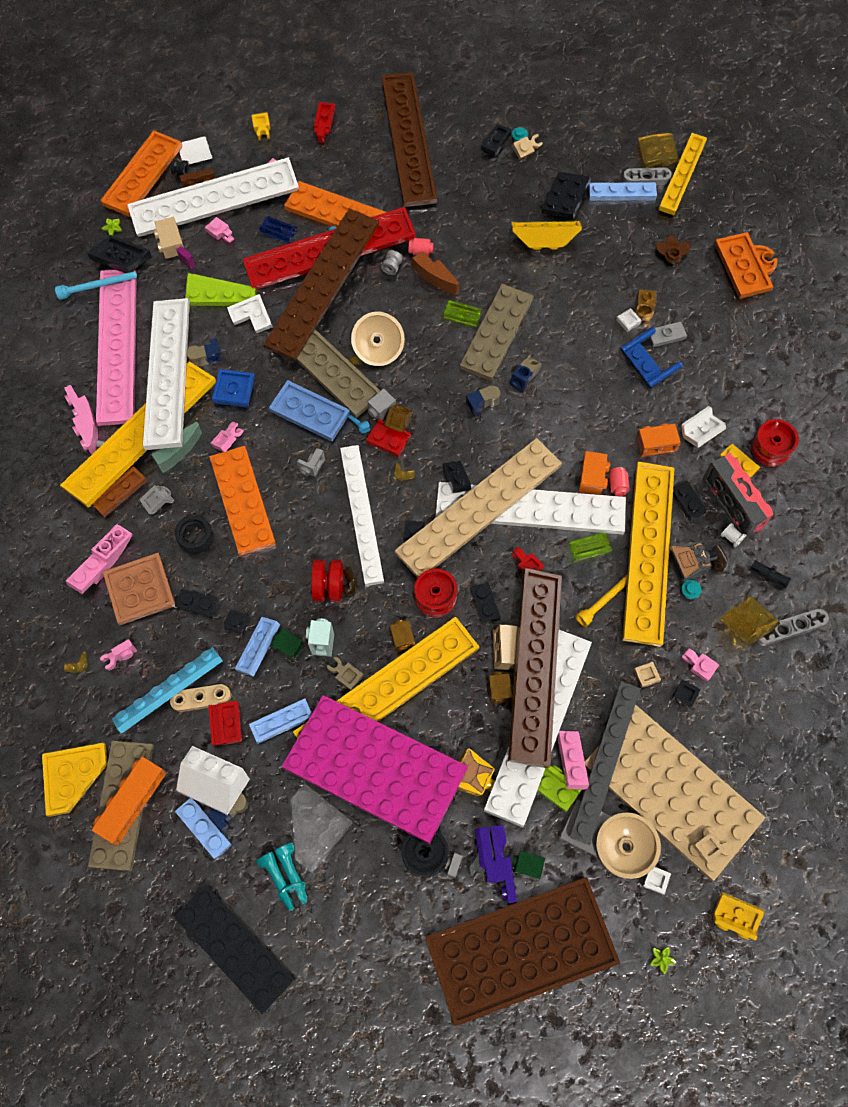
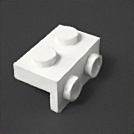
M709 406L682 424L683 438L698 448L726 429V423L714 417L712 408Z

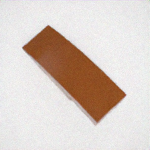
M424 251L412 257V268L423 279L446 292L455 295L459 293V282L440 260L433 263Z

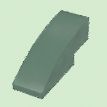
M198 422L183 429L182 447L163 448L152 453L162 473L181 461L196 444L202 434Z

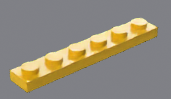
M691 133L660 204L659 211L675 215L705 146L706 137Z

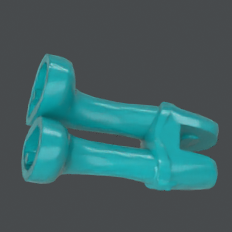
M293 842L274 850L290 881L289 885H286L273 852L256 860L260 868H265L269 872L279 893L277 895L279 900H282L289 911L295 909L293 900L289 895L296 891L302 904L308 902L305 890L306 884L301 881L292 862L291 855L295 850Z

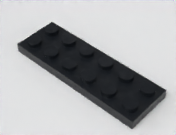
M207 885L174 916L178 923L262 1015L295 981L288 971Z

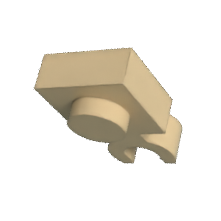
M538 134L534 135L530 141L528 137H525L512 144L519 160L533 154L534 149H539L542 146V142L539 144L535 142L539 137Z

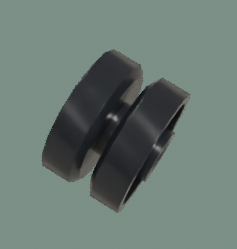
M436 831L430 844L409 834L404 839L401 848L402 860L406 869L413 876L422 879L432 878L440 874L446 866L449 855L448 844L444 836ZM423 850H427L429 852L427 858H424L423 855H421V852Z

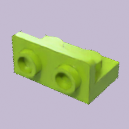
M552 765L549 768H545L537 792L564 812H567L582 789H567L565 777L562 774L563 771L557 766Z

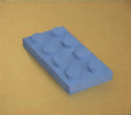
M288 380L269 407L270 412L329 441L334 440L350 415L349 409Z

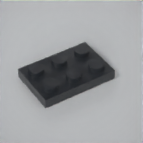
M559 171L541 208L542 213L574 219L591 182L590 177Z
M110 235L92 249L88 256L93 261L121 272L129 273L133 272L147 260L151 253L146 248Z

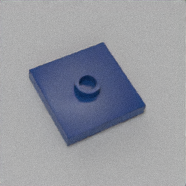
M219 369L212 402L248 408L255 374Z

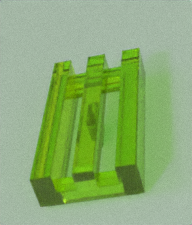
M449 300L444 312V318L477 326L482 309Z
M607 533L569 543L575 561L612 551L609 539H607ZM605 545V548L577 555V552L590 550Z

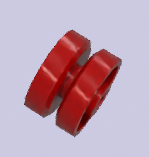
M779 419L768 420L757 431L751 442L750 449L753 457L764 466H781L788 461L798 446L799 436L797 430L790 423Z
M314 559L311 575L313 602H324L328 590L330 602L341 603L343 594L342 560H331L328 570L325 560Z
M442 569L424 571L417 578L414 585L415 603L418 610L432 618L448 615L454 609L457 602V583L454 577L448 571Z

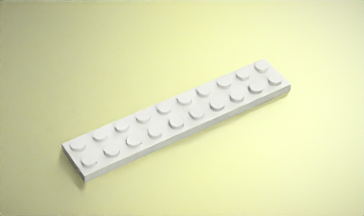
M288 157L127 205L138 237L154 233L153 229H156L154 221L174 216L177 226L295 192L298 191L299 186Z
M188 298L154 301L143 439L145 450L182 447L187 365L186 351L188 346L190 308Z
M439 482L436 517L469 491L453 493L449 483ZM532 490L491 524L624 534L626 497Z
M559 630L552 749L592 643L562 630ZM508 747L484 812L524 827L545 768L509 762Z

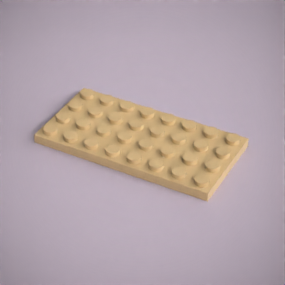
M635 705L609 789L637 815L647 819L654 826L658 834L713 882L766 817ZM599 746L585 761L586 769L590 772ZM712 832L725 851L706 864L693 845Z

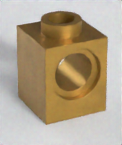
M639 289L635 300V313L638 317L652 318L656 307V291Z
M398 404L394 405L389 409L385 426L402 432L409 426L413 410Z
M397 620L390 625L396 653L409 650L415 646L409 620Z
M495 672L489 675L488 683L491 704L511 702L510 675L504 674V672Z

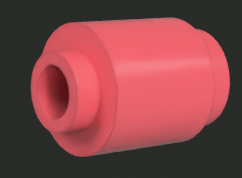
M414 238L409 240V253L416 256L424 251L429 257V254L433 253L434 243H430V239Z
M623 467L613 468L609 474L611 493L616 496H624L630 490L628 473Z

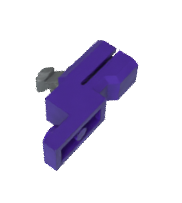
M504 825L475 829L478 853L476 859L469 866V875L472 877L477 871L486 874L487 884L504 882V886H501L502 899H506L507 904L516 903L517 898L511 858H504L503 848L507 843Z

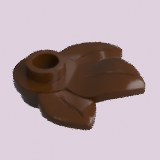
M670 235L665 243L657 242L656 249L665 257L667 262L676 264L681 261L683 256L689 253L690 242L687 241L679 244L676 238Z

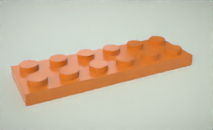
M153 130L100 200L101 204L131 217L127 204L143 200L183 147L182 142Z
M301 181L298 182V191L292 192L284 205L287 211L331 227L335 226L336 228L349 208L369 217L386 213L385 211Z
M242 446L210 456L239 556L276 545L246 447Z

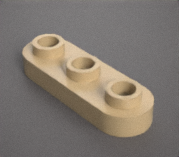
M222 684L182 690L170 699V705L177 712L209 708L208 705L229 702L231 700V691ZM223 691V695L217 697V693ZM202 694L203 698L201 700H197V696ZM182 697L183 701L181 703H177V699Z

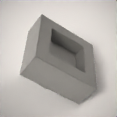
M454 853L453 858L448 857L445 870L448 871V877L456 878L462 859L461 855Z

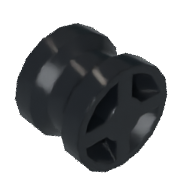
M173 158L171 174L174 176L188 174L189 162Z

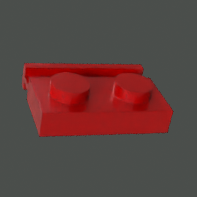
M378 419L367 437L366 443L396 457H400L408 439L411 437V433L405 430L399 432L385 426V421Z
M232 701L219 703L218 705H208L212 746L243 742L239 702Z

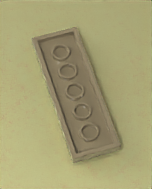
M501 284L460 364V369L493 381L534 296Z
M314 330L296 361L357 418L368 409V401L379 393L380 390L317 330Z
M112 741L98 816L103 814L107 808L108 800L118 792L121 781L129 776L134 762L140 760L141 757L151 762L154 749L153 744ZM143 809L118 846L94 832L88 863L89 868L132 871Z

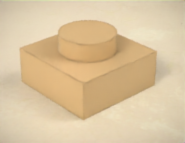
M653 662L636 667L633 670L641 688L661 681Z
M712 832L693 845L706 864L725 851Z

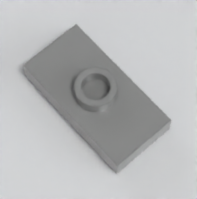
M677 322L655 328L656 333L650 336L649 340L652 347L685 340L687 334L682 323Z

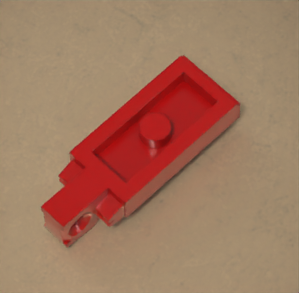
M319 102L314 122V133L317 134V143H324L325 135H329L335 113L334 103Z

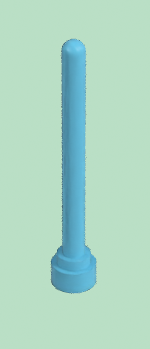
M129 272L71 287L59 285L55 287V292L58 299L63 300L67 299L72 293L135 279L137 273Z

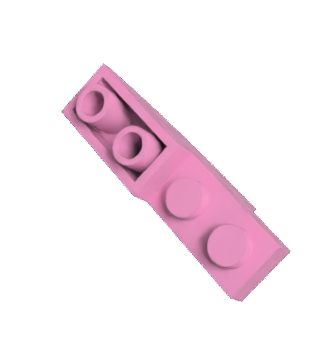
M69 385L64 389L67 393L65 398L68 404L74 406L72 412L75 418L72 420L75 426L72 428L77 437L81 435L83 440L80 443L84 450H89L92 455L97 449L96 442L98 440L96 418L85 395L78 398L72 386Z
M116 524L91 549L92 555L66 580L67 585L81 594L93 583L97 585L104 577L103 571L109 570L120 557L130 541L132 533Z

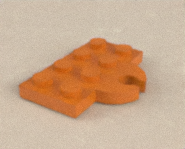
M748 232L715 240L714 245L739 299L772 291L773 285L769 275L775 270L778 258L767 261L764 257L772 258L775 254L773 250L766 246L754 245Z

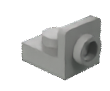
M317 448L314 454H310L308 463L298 459L299 471L304 475L315 477L325 461L324 451Z
M154 485L140 499V502L149 514L154 515L166 502L173 503L174 499L168 488Z

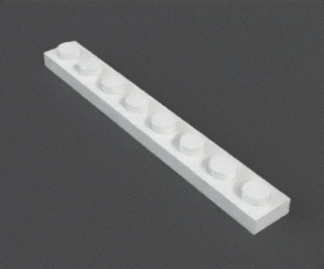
M359 446L340 448L365 586L384 583Z

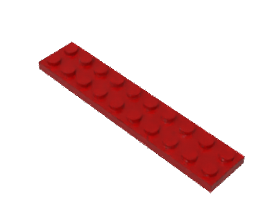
M405 207L372 217L379 220L380 225L361 256L416 238V233ZM336 229L243 258L252 289L256 288L257 290L307 274Z

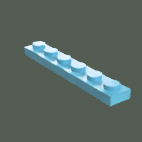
M213 647L204 651L198 658L187 663L177 673L170 675L167 680L153 687L143 697L135 700L125 710L118 712L112 718L116 728L122 734L223 660Z

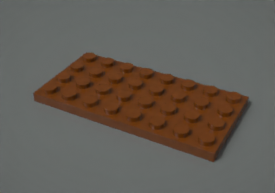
M587 877L425 937L454 1027L620 964Z

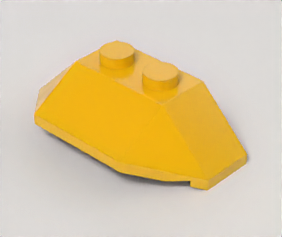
M580 221L511 222L512 231L529 248L534 250L542 249V247H549V249L564 247L582 230Z

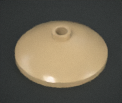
M368 313L362 316L353 327L351 334L353 350L360 360L369 365L384 366L393 362L401 354L404 347L403 329L400 323L387 313ZM374 337L380 339L379 343L373 341Z
M619 813L607 819L600 827L596 838V849L601 863L608 871L621 878L635 879L648 874L656 866L661 853V843L656 829L647 819L634 813ZM623 843L629 845L628 851L623 850Z

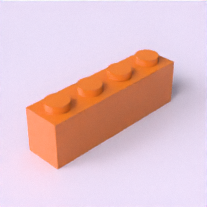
M144 757L136 760L131 767L129 776L124 778L119 784V790L116 795L108 800L107 808L103 814H100L95 819L92 831L118 846L167 772Z

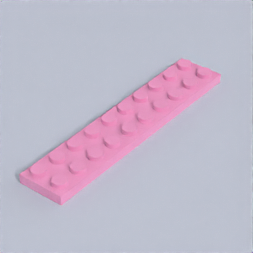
M119 270L100 271V279L125 273ZM137 277L132 280L100 287L96 423L98 426L124 424L135 414Z

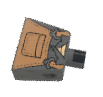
M701 542L672 545L669 548V559L680 585L707 573L711 568L710 561L717 560L718 558L714 548L705 551Z

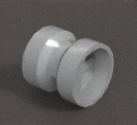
M389 250L385 256L386 260L381 264V269L389 275H395L403 257L399 252Z

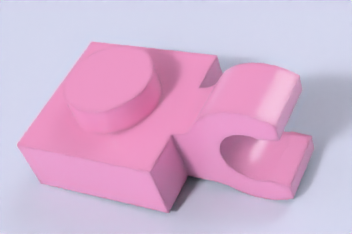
M217 217L205 227L206 232L217 240L221 237L228 243L234 240L229 226Z
M231 422L227 430H221L210 444L214 448L226 452L236 440L235 437L242 435L243 430L240 428L236 429L238 423Z
M128 639L111 649L112 652L101 656L100 659L102 662L110 660V663L105 666L110 671L115 668L117 660H127L137 650Z
M688 649L681 657L693 665L690 671L706 682L710 680L719 664L703 653L698 657L691 649Z

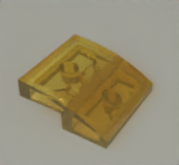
M659 133L638 138L645 168L659 163L666 166L679 161L672 133Z
M752 596L738 608L734 606L720 618L747 645L758 641L780 624L779 620Z

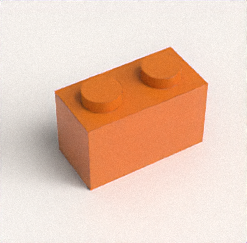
M665 423L656 427L646 426L639 429L636 437L641 457L677 452L681 444L676 424Z
M585 451L579 492L601 495L603 489L607 488L608 478H605V472L608 473L610 468V462L607 461L608 454Z

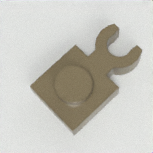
M334 657L333 659L338 665L335 668L327 665L328 671L334 674L337 673L336 680L350 691L353 690L364 677V674L350 663L343 666L341 660L338 657Z

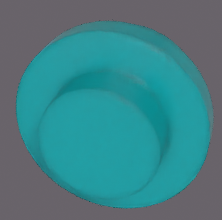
M519 127L512 131L514 142L528 137V132L524 128Z
M694 580L686 581L681 589L682 594L688 599L698 598L702 591L700 584Z

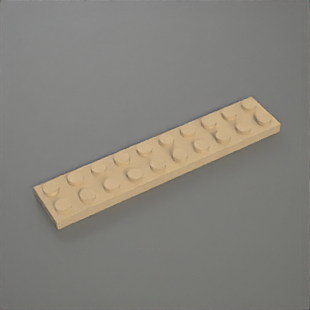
M536 438L395 550V554L417 578L424 571L435 569L562 466V462Z

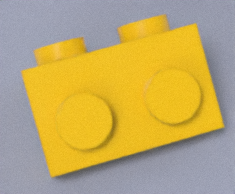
M722 892L712 916L714 923L720 929L725 931L730 929L737 932V935L749 940L751 938L756 940L758 937L757 929L765 912L760 907Z

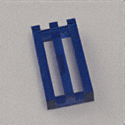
M266 216L259 227L260 232L288 243L291 242V238L297 232V227L270 216Z

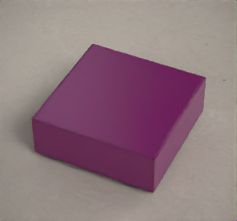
M178 247L176 251L179 260L191 270L195 267L192 255L183 247Z

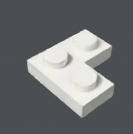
M259 294L227 307L234 325L251 319L256 333L273 327Z

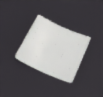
M206 137L182 142L183 147L179 151L182 161L187 160L189 164L212 158Z

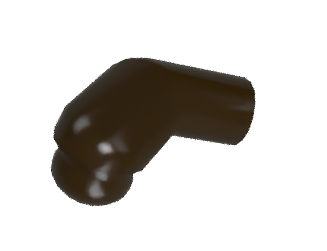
M720 544L713 547L718 556L717 560H714L713 569L716 572H723L728 558Z
M347 567L343 570V574L348 586L343 587V592L348 597L356 593L357 579L352 568Z

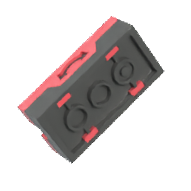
M729 453L711 462L703 480L741 534H746L745 538L763 530L774 515L772 508L763 500L760 491L754 487L749 475L742 470L738 459Z

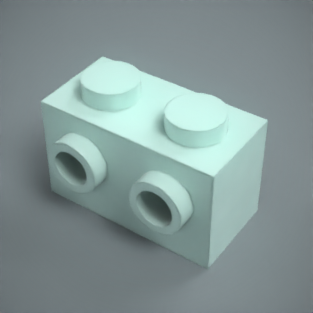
M326 619L311 620L310 627L306 629V639H308L311 654L332 657L334 631L331 622H328Z

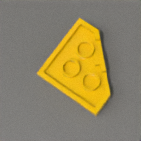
M105 743L42 754L46 816L51 817L71 812L108 764Z

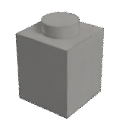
M382 389L368 401V413L372 418L384 420L388 416L389 409L396 405V400L385 389Z

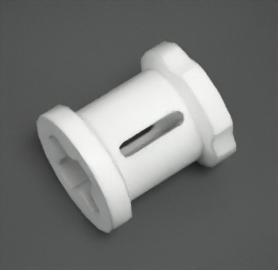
M731 523L720 536L727 538L733 544V547L736 548L747 535L741 534L734 528V524Z

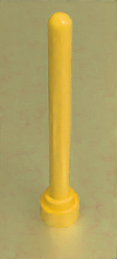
M627 575L588 610H581L575 615L576 620L583 627H587L592 622L593 615L627 585Z

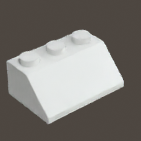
M192 746L180 764L176 790L185 796L228 815L250 778L243 768Z

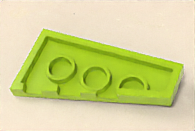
M188 273L185 298L189 299L190 306H232L256 296V288L252 289L251 286Z

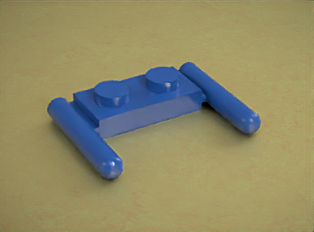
M651 327L620 347L650 388L683 367L682 362L678 361L661 372V369L641 345L642 341L656 333L654 327Z

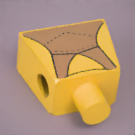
M465 749L459 762L467 765L468 770L458 790L475 796L483 795L485 789L491 792L495 780L491 778L494 768L471 749Z

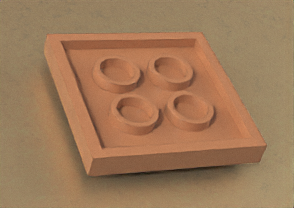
M159 553L103 571L119 625L175 606L173 594Z

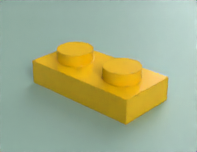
M731 444L719 456L721 458L731 453L734 458L738 459L740 467L750 478L760 469V466L734 444Z

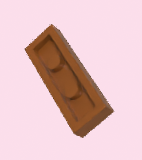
M133 466L114 482L92 506L105 518L144 485L147 479Z

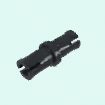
M757 560L754 561L749 570L765 578V581H771L786 589L791 580L790 577L775 571V568L765 566Z

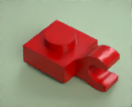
M517 547L511 555L516 561L520 562L517 568L521 572L525 568L542 571L545 567L533 553L527 556L520 547Z

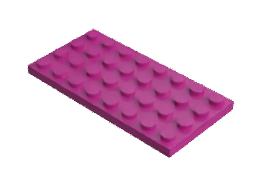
M324 695L282 765V768L428 844L431 843L468 770L467 765Z

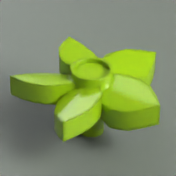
M107 219V225L102 228L103 231H108L109 235L112 236L114 231H122L119 226L120 219H114L113 221Z
M669 947L663 949L662 952L652 948L656 958L651 961L650 966H659L660 971L666 974L668 965L676 963L673 958L668 957L670 953Z

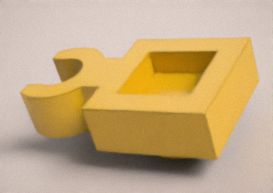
M268 113L252 115L254 132H257L258 140H261V135H266L267 139H269V130L271 129Z

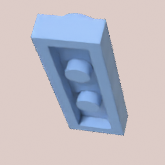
M261 617L235 670L254 677L271 644L272 638L280 626L277 621Z
M303 699L252 722L249 726L257 744L307 722L312 713L306 699Z
M188 799L175 811L215 860L232 846L194 799Z

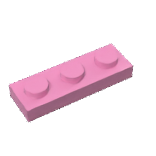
M559 731L557 738L566 788L587 790L589 782L579 732Z

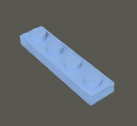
M656 182L590 183L588 187L589 201L656 200L657 197Z

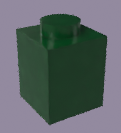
M283 628L280 633L277 632L271 641L274 651L294 662L304 647L301 639Z
M520 851L519 855H514L512 868H515L514 874L539 881L545 858Z

